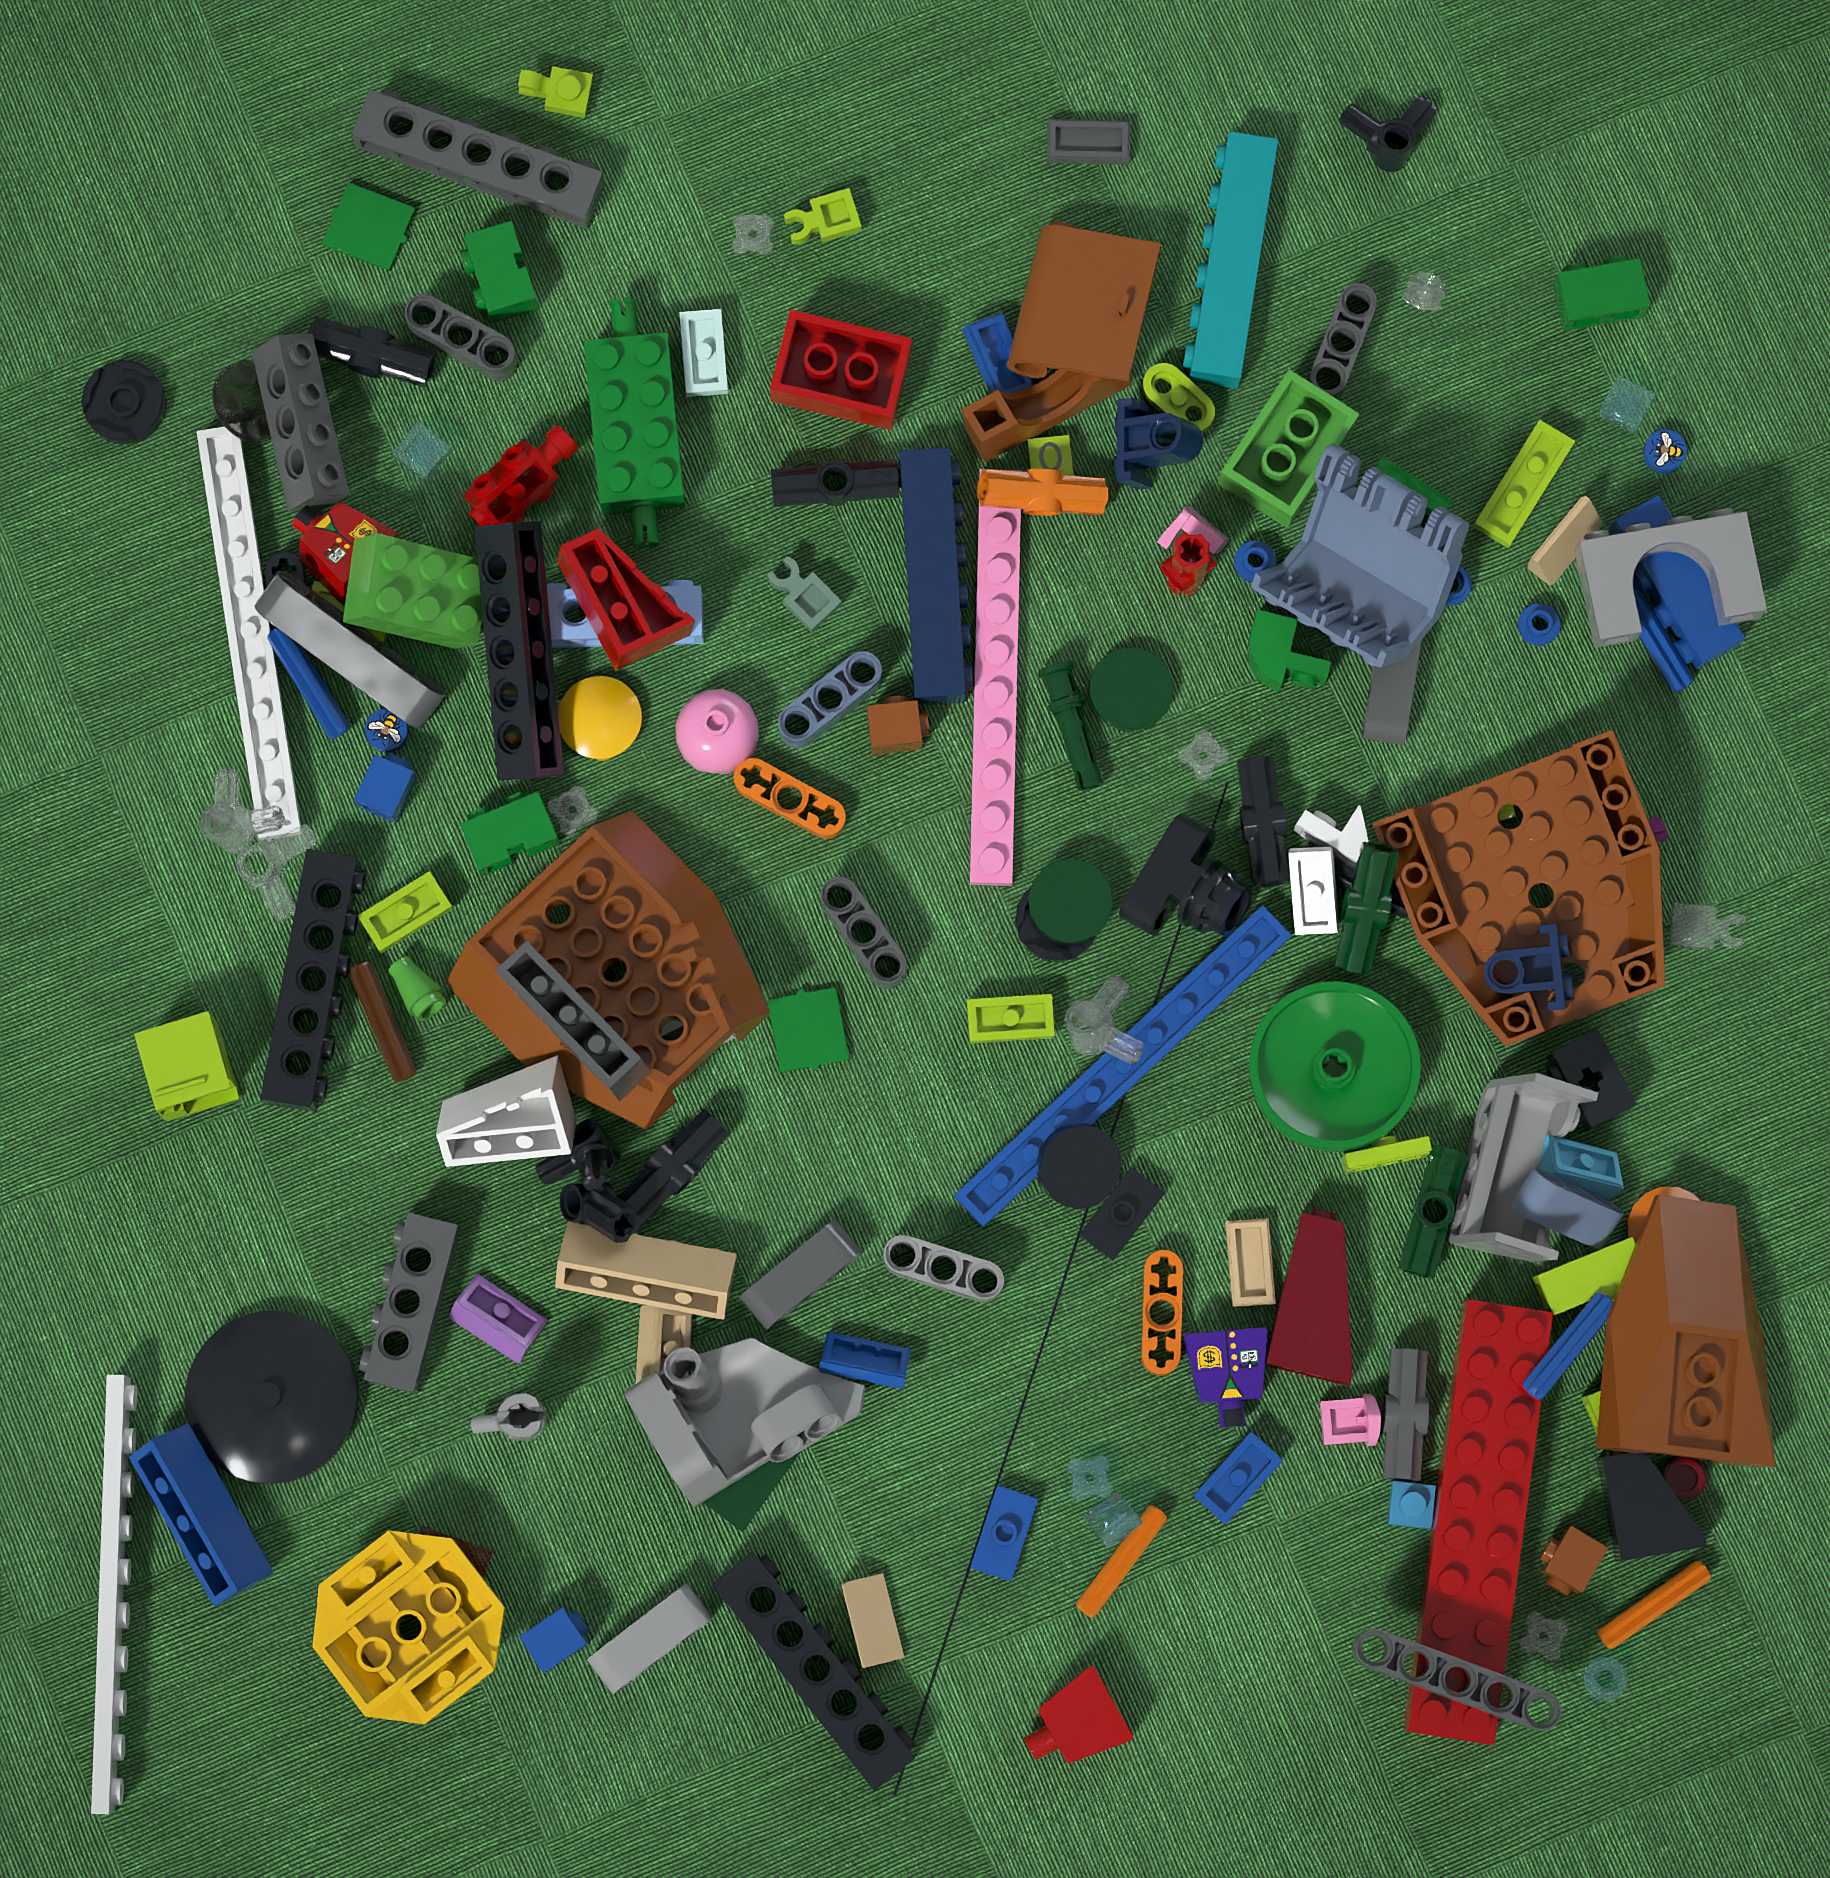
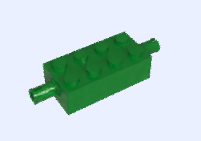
M619 298L609 302L613 337L584 341L599 504L602 515L631 513L633 547L645 548L644 531H647L649 548L660 545L656 510L686 507L670 345L667 332L638 334L636 300L624 298L626 314L622 315Z

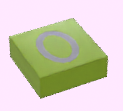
M1069 435L1027 439L1030 469H1053L1062 471V475L1074 476Z

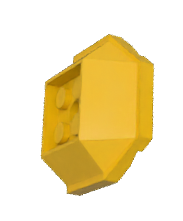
M388 1530L319 1584L312 1647L365 1717L427 1724L496 1670L506 1607L452 1538ZM410 1614L415 1615L421 1622V1632L413 1640L405 1639L399 1631L401 1620Z

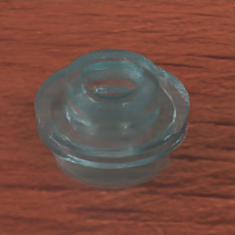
M1608 1657L1595 1659L1585 1669L1583 1676L1584 1686L1587 1692L1597 1700L1611 1701L1617 1699L1623 1694L1627 1686L1626 1670L1615 1659ZM1602 1671H1608L1612 1676V1683L1607 1688L1601 1687L1597 1681L1598 1674Z

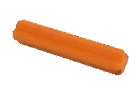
M1153 1505L1146 1508L1077 1601L1076 1606L1079 1610L1091 1618L1098 1614L1167 1521L1165 1513Z
M1694 1561L1598 1629L1597 1634L1600 1640L1608 1649H1614L1710 1581L1711 1575L1709 1570L1701 1561Z

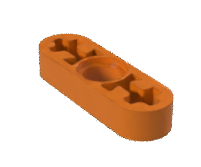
M757 758L745 759L735 768L734 784L737 791L743 797L820 838L831 839L843 831L846 824L845 810L835 799ZM756 768L760 770V779L769 785L772 784L773 777L779 779L772 788L770 800L763 798L767 793L766 788L758 784L752 785L751 789L746 788V780L742 774L744 772L752 773ZM787 787L796 788L802 795L801 804L792 810L782 808L777 801L780 791ZM810 797L817 800L813 803V808L821 813H826L829 808L834 810V819L838 821L835 826L828 824L825 829L820 828L819 818L808 812L807 820L800 818L808 807Z
M1159 1250L1152 1253L1146 1260L1143 1270L1141 1361L1148 1372L1158 1376L1171 1373L1178 1366L1181 1357L1183 1264L1180 1258L1169 1250ZM1160 1258L1167 1259L1168 1266L1175 1267V1274H1169L1167 1277L1166 1289L1175 1287L1176 1296L1168 1293L1149 1294L1150 1287L1159 1288V1275L1151 1272V1266H1157ZM1156 1301H1167L1173 1306L1174 1318L1169 1324L1158 1325L1151 1319L1150 1307ZM1148 1329L1158 1333H1165L1171 1330L1175 1332L1174 1339L1165 1337V1351L1171 1352L1173 1359L1167 1360L1163 1368L1157 1367L1156 1360L1149 1359V1352H1153L1157 1348L1158 1336L1148 1338Z

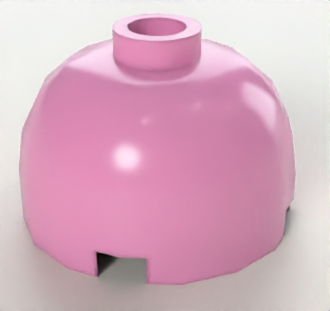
M724 689L705 690L693 696L680 710L675 724L676 743L683 758L696 770L702 772L729 774L735 771L738 764L754 755L759 739L758 719L751 705L738 694Z

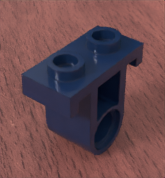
M1132 397L1118 399L1117 415L1115 417L1117 455L1114 459L1117 482L1137 490L1153 488V480L1146 477V468L1187 463L1198 456L1203 445V434L1197 425L1171 413L1154 414L1153 406Z
M1558 924L1539 925L1540 934L1549 933L1550 946L1506 950L1495 953L1488 958L1484 966V978L1489 987L1498 993L1508 994L1555 989L1556 1001L1547 1002L1548 1011L1567 1009L1566 1000H1574L1572 974L1564 975L1562 958L1570 957L1567 931L1559 932ZM1501 960H1510L1517 966L1518 976L1511 984H1502L1495 977L1494 969Z

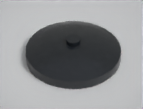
M261 1311L247 1314L234 1319L218 1329L197 1353L190 1367L185 1387L187 1420L209 1459L226 1472L238 1478L263 1484L295 1481L325 1466L336 1456L347 1441L356 1420L359 1403L356 1372L341 1343L316 1322L304 1316L284 1311Z

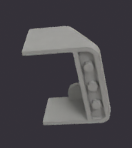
M1539 1073L1489 1081L1480 1098L1467 1150L1468 1158L1454 1206V1216L1447 1232L1448 1241L1451 1244L1530 1262L1558 1259L1559 1251L1547 1248L1550 1235L1546 1231V1227L1520 1214L1511 1206V1202L1533 1168H1539L1544 1138L1547 1135L1562 1138L1569 1131L1572 1132L1577 1127L1580 1119L1578 1104L1597 1101L1598 1092Z

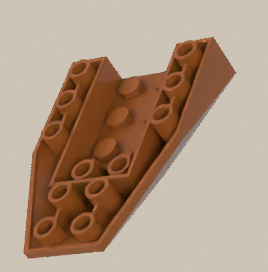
M1655 1195L1606 1318L1597 1449L1629 1453H1658L1712 1460V1463L1749 1468L1776 1467L1764 1337L1736 1206Z

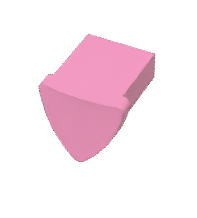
M1185 506L1157 543L1167 550L1183 531L1190 535L1202 534L1210 543L1209 551L1216 554L1222 551L1230 538L1192 507Z
M1371 1393L1362 1394V1398L1319 1402L1323 1445L1366 1442V1446H1376L1380 1435L1381 1415L1377 1401Z

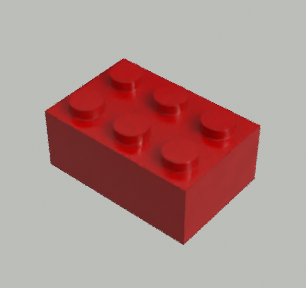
M790 310L770 386L771 402L893 431L912 355V338Z

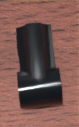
M606 1182V1188L601 1192H598L596 1189L588 1191L583 1183H569L563 1187L559 1204L561 1213L567 1221H583L615 1243L627 1242L630 1236L638 1231L641 1217L634 1212V1207L616 1196L615 1190L609 1182Z

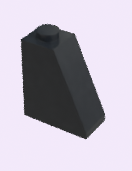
M1606 1450L1608 1457L1596 1459L1615 1562L1707 1547L1704 1535L1647 1453Z

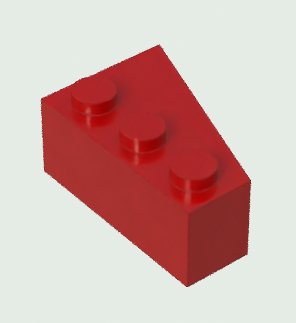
M599 528L560 546L557 563L615 671L691 635L695 620L687 612L684 613L666 596V592L658 584L654 585L637 568V564Z

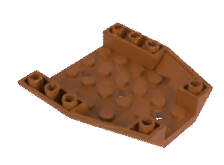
M1613 729L1573 744L1570 748L1427 804L1404 810L1372 823L1379 842L1398 848L1399 855L1393 878L1418 942L1504 1046L1666 986L1660 849ZM1508 804L1517 805L1523 813L1521 824L1514 829L1505 828L1499 820L1500 810ZM1538 883L1549 885L1554 893L1552 903L1546 908H1538L1530 900V891ZM1558 924L1559 932L1567 931L1570 957H1563L1562 965L1573 962L1579 964L1584 970V981L1580 986L1573 987L1574 1000H1566L1567 1009L1548 1011L1547 1002L1556 1001L1555 989L1506 994L1494 991L1485 981L1484 966L1488 958L1493 954L1506 950L1550 946L1549 933L1540 934L1539 925ZM1504 959L1497 963L1494 974L1500 983L1511 984L1518 976V969L1514 962Z
M633 811L595 824L581 835L467 941L446 981L447 986L526 1068L558 1055L569 1092L645 1130L677 1102L671 1091L731 1035L741 1042L771 1014L717 896ZM558 905L570 907V916L564 923L553 924L549 922V913L554 907ZM528 941L642 1058L650 1069L651 1073L620 1102L505 984L495 971L524 942ZM616 962L625 964L627 971L623 979L618 982L605 980V971L608 966ZM670 1021H679L684 1026L682 1035L673 1041L663 1039L661 1031L664 1025Z

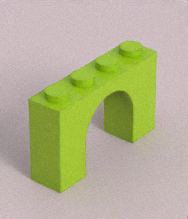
M1633 1237L1531 1277L1544 1310L1553 1312L1554 1316L1589 1302L1593 1295L1598 1292L1614 1300L1636 1245ZM1601 1389L1581 1397L1596 1435L1598 1431Z

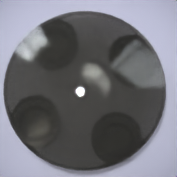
M243 359L224 368L218 374L212 391L214 408L221 423L230 433L243 441L250 443L269 441L271 435L254 363Z

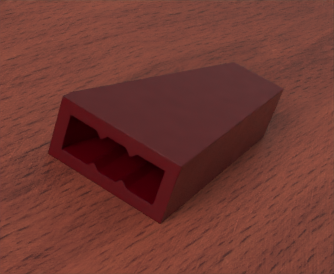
M1311 1208L1310 1214L1302 1212L1298 1218L1265 1356V1366L1348 1386L1352 1380V1357L1344 1223L1335 1221L1336 1214L1333 1212Z

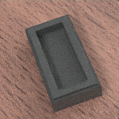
M1048 119L1047 163L1129 165L1130 121Z

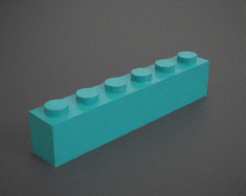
M1229 131L1226 145L1218 144L1214 168L1222 169L1220 184L1212 183L1208 208L1216 209L1214 224H1205L1202 248L1210 250L1207 264L1199 262L1195 286L1203 288L1201 303L1193 302L1189 327L1197 328L1195 343H1186L1183 367L1191 368L1189 379L1192 382L1238 389L1277 151V138Z

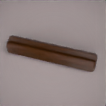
M371 962L358 963L349 969V975L392 1079L395 1082L408 1080L416 1075L417 1070Z

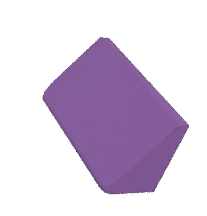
M478 1273L455 1301L449 1314V1318L516 1363H520L548 1322L546 1318Z

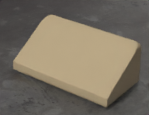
M1587 496L1581 497L1534 553L1528 563V569L1548 585H1553L1576 558L1574 550L1578 543L1584 540V535L1596 532L1602 526L1601 518Z
M648 1305L641 1306L635 1384L656 1371L657 1373L662 1371L667 1356L673 1350L682 1347L690 1348L692 1314ZM689 1371L683 1375L682 1379L689 1377Z
M881 1573L841 1583L862 1668L905 1658L884 1574Z

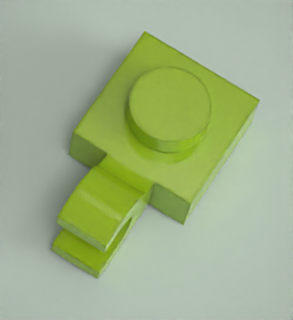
M552 66L551 75L548 78L534 71L521 70L518 83L519 94L546 98L545 111L586 118L593 74Z

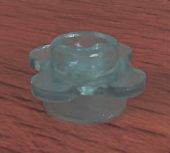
M1097 1455L1093 1460L1086 1461L1074 1458L1068 1463L1067 1471L1072 1475L1073 1482L1070 1494L1075 1500L1082 1501L1086 1496L1092 1495L1105 1498L1111 1494L1113 1487L1107 1477V1469L1110 1463L1105 1456ZM1087 1474H1092L1094 1476V1480L1092 1482H1088L1086 1480Z

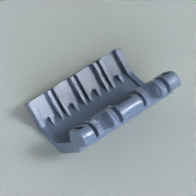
M1331 443L1323 451L1314 475L1318 492L1302 539L1280 565L1255 573L1251 588L1264 595L1268 603L1283 607L1295 614L1298 621L1302 624L1316 627L1329 635L1333 643L1348 647L1357 652L1369 665L1382 668L1406 659L1441 617L1463 557L1461 548L1469 529V523L1457 515L1448 512L1445 508L1438 506L1429 515L1425 528H1422L1421 523L1428 504L1426 497L1417 494L1413 489L1391 476L1383 474L1382 471L1375 467H1371V469L1365 472L1358 489L1355 488L1362 460L1353 454L1351 455L1350 452L1335 443Z

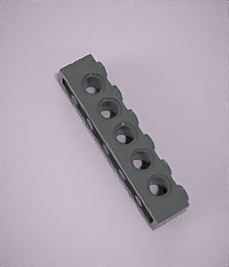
M369 89L351 134L356 148L588 230L605 186L603 172L598 171L599 167L596 164L581 158H577L575 162L560 157L558 151L545 145H537L536 148L522 144L519 137L509 132L498 131L497 134L485 131L482 129L483 126L466 117H460L458 121L443 116L444 112L429 104L421 103L420 107L406 103L403 96L390 90H382L381 93ZM400 122H409L413 125L411 131L405 135H396L392 132L394 126ZM445 135L452 139L446 148L436 149L431 146L433 139L437 136ZM478 149H485L491 153L490 157L481 163H476L469 159L470 155ZM516 163H525L530 167L523 176L516 177L508 173L510 167ZM557 176L564 177L569 181L567 186L561 190H552L547 187L548 182Z

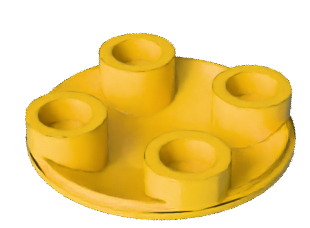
M607 676L589 677L574 684L562 698L558 709L560 733L564 741L578 754L599 761L609 760L628 749L637 738L642 723L640 703L634 692L623 682Z

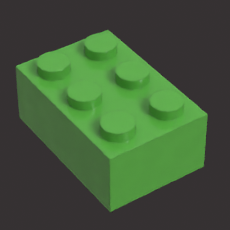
M1289 369L1222 469L1218 484L1281 525L1289 528L1317 486L1314 475L1323 451L1331 443H1335L1342 448L1354 430L1360 414Z
M379 533L354 540L343 615L344 623L452 649L479 643L482 603L477 558Z

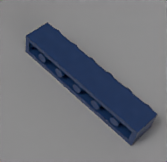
M950 447L900 450L914 700L918 701V706L965 703V691L973 690L972 665H964L963 649H971L969 624H961L960 608H968L967 583H958V567H965L964 542H956L955 526H963L962 501H953V485H960L959 460H951Z

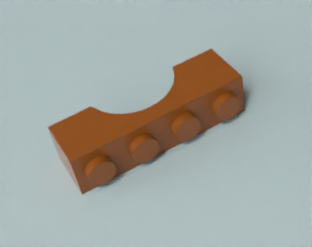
M1058 369L1048 378L1030 388L1012 393L997 390L961 409L964 427L983 461L987 462L1027 441V439L1033 438L1131 385V379H1129V382Z

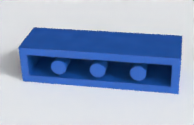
M1658 495L1615 519L1610 527L1611 535L1626 533L1625 528L1641 523H1650L1651 528L1667 526V521L1672 519V516ZM1659 552L1644 558L1636 565L1633 579L1642 593L1648 592L1655 604L1652 607L1653 612L1664 629L1669 627L1676 639L1674 646L1686 665L1690 663L1693 669L1697 671L1735 650L1745 640L1736 623L1718 626L1709 580L1701 566L1693 559L1677 552Z
M189 1423L150 1440L129 1456L214 1607L252 1589L274 1573L265 1554L250 1532L243 1516L238 1511L222 1479L211 1464Z

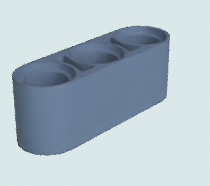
M866 651L852 654L785 707L778 719L779 734L782 741L791 748H805L872 696L879 689L882 682V669L878 658ZM861 665L869 666L873 669L875 675L867 683L857 682L851 676L852 671L856 667ZM829 691L838 693L842 698L841 704L834 709L822 707L818 700L823 693ZM797 717L803 718L809 723V728L802 735H792L785 728L789 720Z
M1536 1167L1533 1168L1511 1202V1206L1531 1221L1598 1250L1603 1248L1624 1216V1212L1606 1198Z

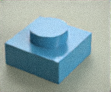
M1391 1481L1387 1525L1432 1529L1436 1486Z

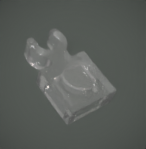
M1674 903L1672 905L1669 947L1712 951L1714 949V940L1716 939L1720 940L1726 947L1739 948L1744 945V939L1733 938L1729 934L1728 928L1731 924L1744 925L1746 917L1740 914H1731L1721 920L1716 919L1717 907Z

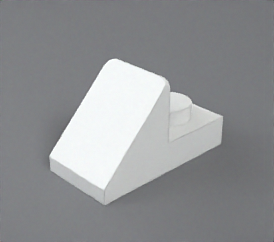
M1358 805L1342 832L1335 828L1337 823L1328 815L1317 810L1314 814L1305 810L1293 831L1318 847H1333L1334 857L1356 868L1362 842H1369L1361 806Z

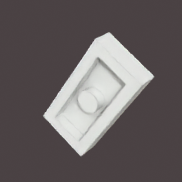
M1333 847L1291 848L1288 856L1295 935L1338 933L1339 918Z

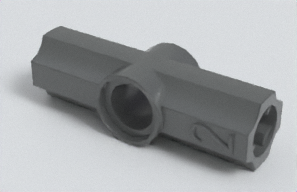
M1406 1348L1390 1349L1388 1391L1384 1395L1382 1406V1432L1385 1433L1382 1467L1383 1479L1421 1481L1423 1436L1427 1434L1429 1419V1398L1425 1397L1428 1351Z

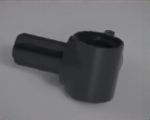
M1418 97L1400 119L1393 118L1391 121L1386 119L1382 123L1356 104H1350L1344 109L1339 122L1368 143L1366 150L1372 154L1374 163L1381 170L1396 172L1406 166L1410 155L1420 144L1421 137L1419 134L1436 114V107L1429 98ZM1386 143H1395L1401 149H1392Z
M589 1118L576 1124L571 1154L550 1156L537 1163L535 1169L543 1184H552L568 1174L579 1170L583 1174L584 1187L588 1191L596 1189L598 1192H601L606 1188L608 1171L620 1159L621 1151L596 1119Z

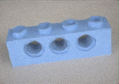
M690 580L669 581L668 586L661 587L666 592V596L684 613L687 612L695 620L691 635L671 645L704 644L703 594L701 586H693V581ZM547 584L552 648L602 647L587 617L578 623H571L565 619V613L570 607L580 606L572 589H567L566 584Z

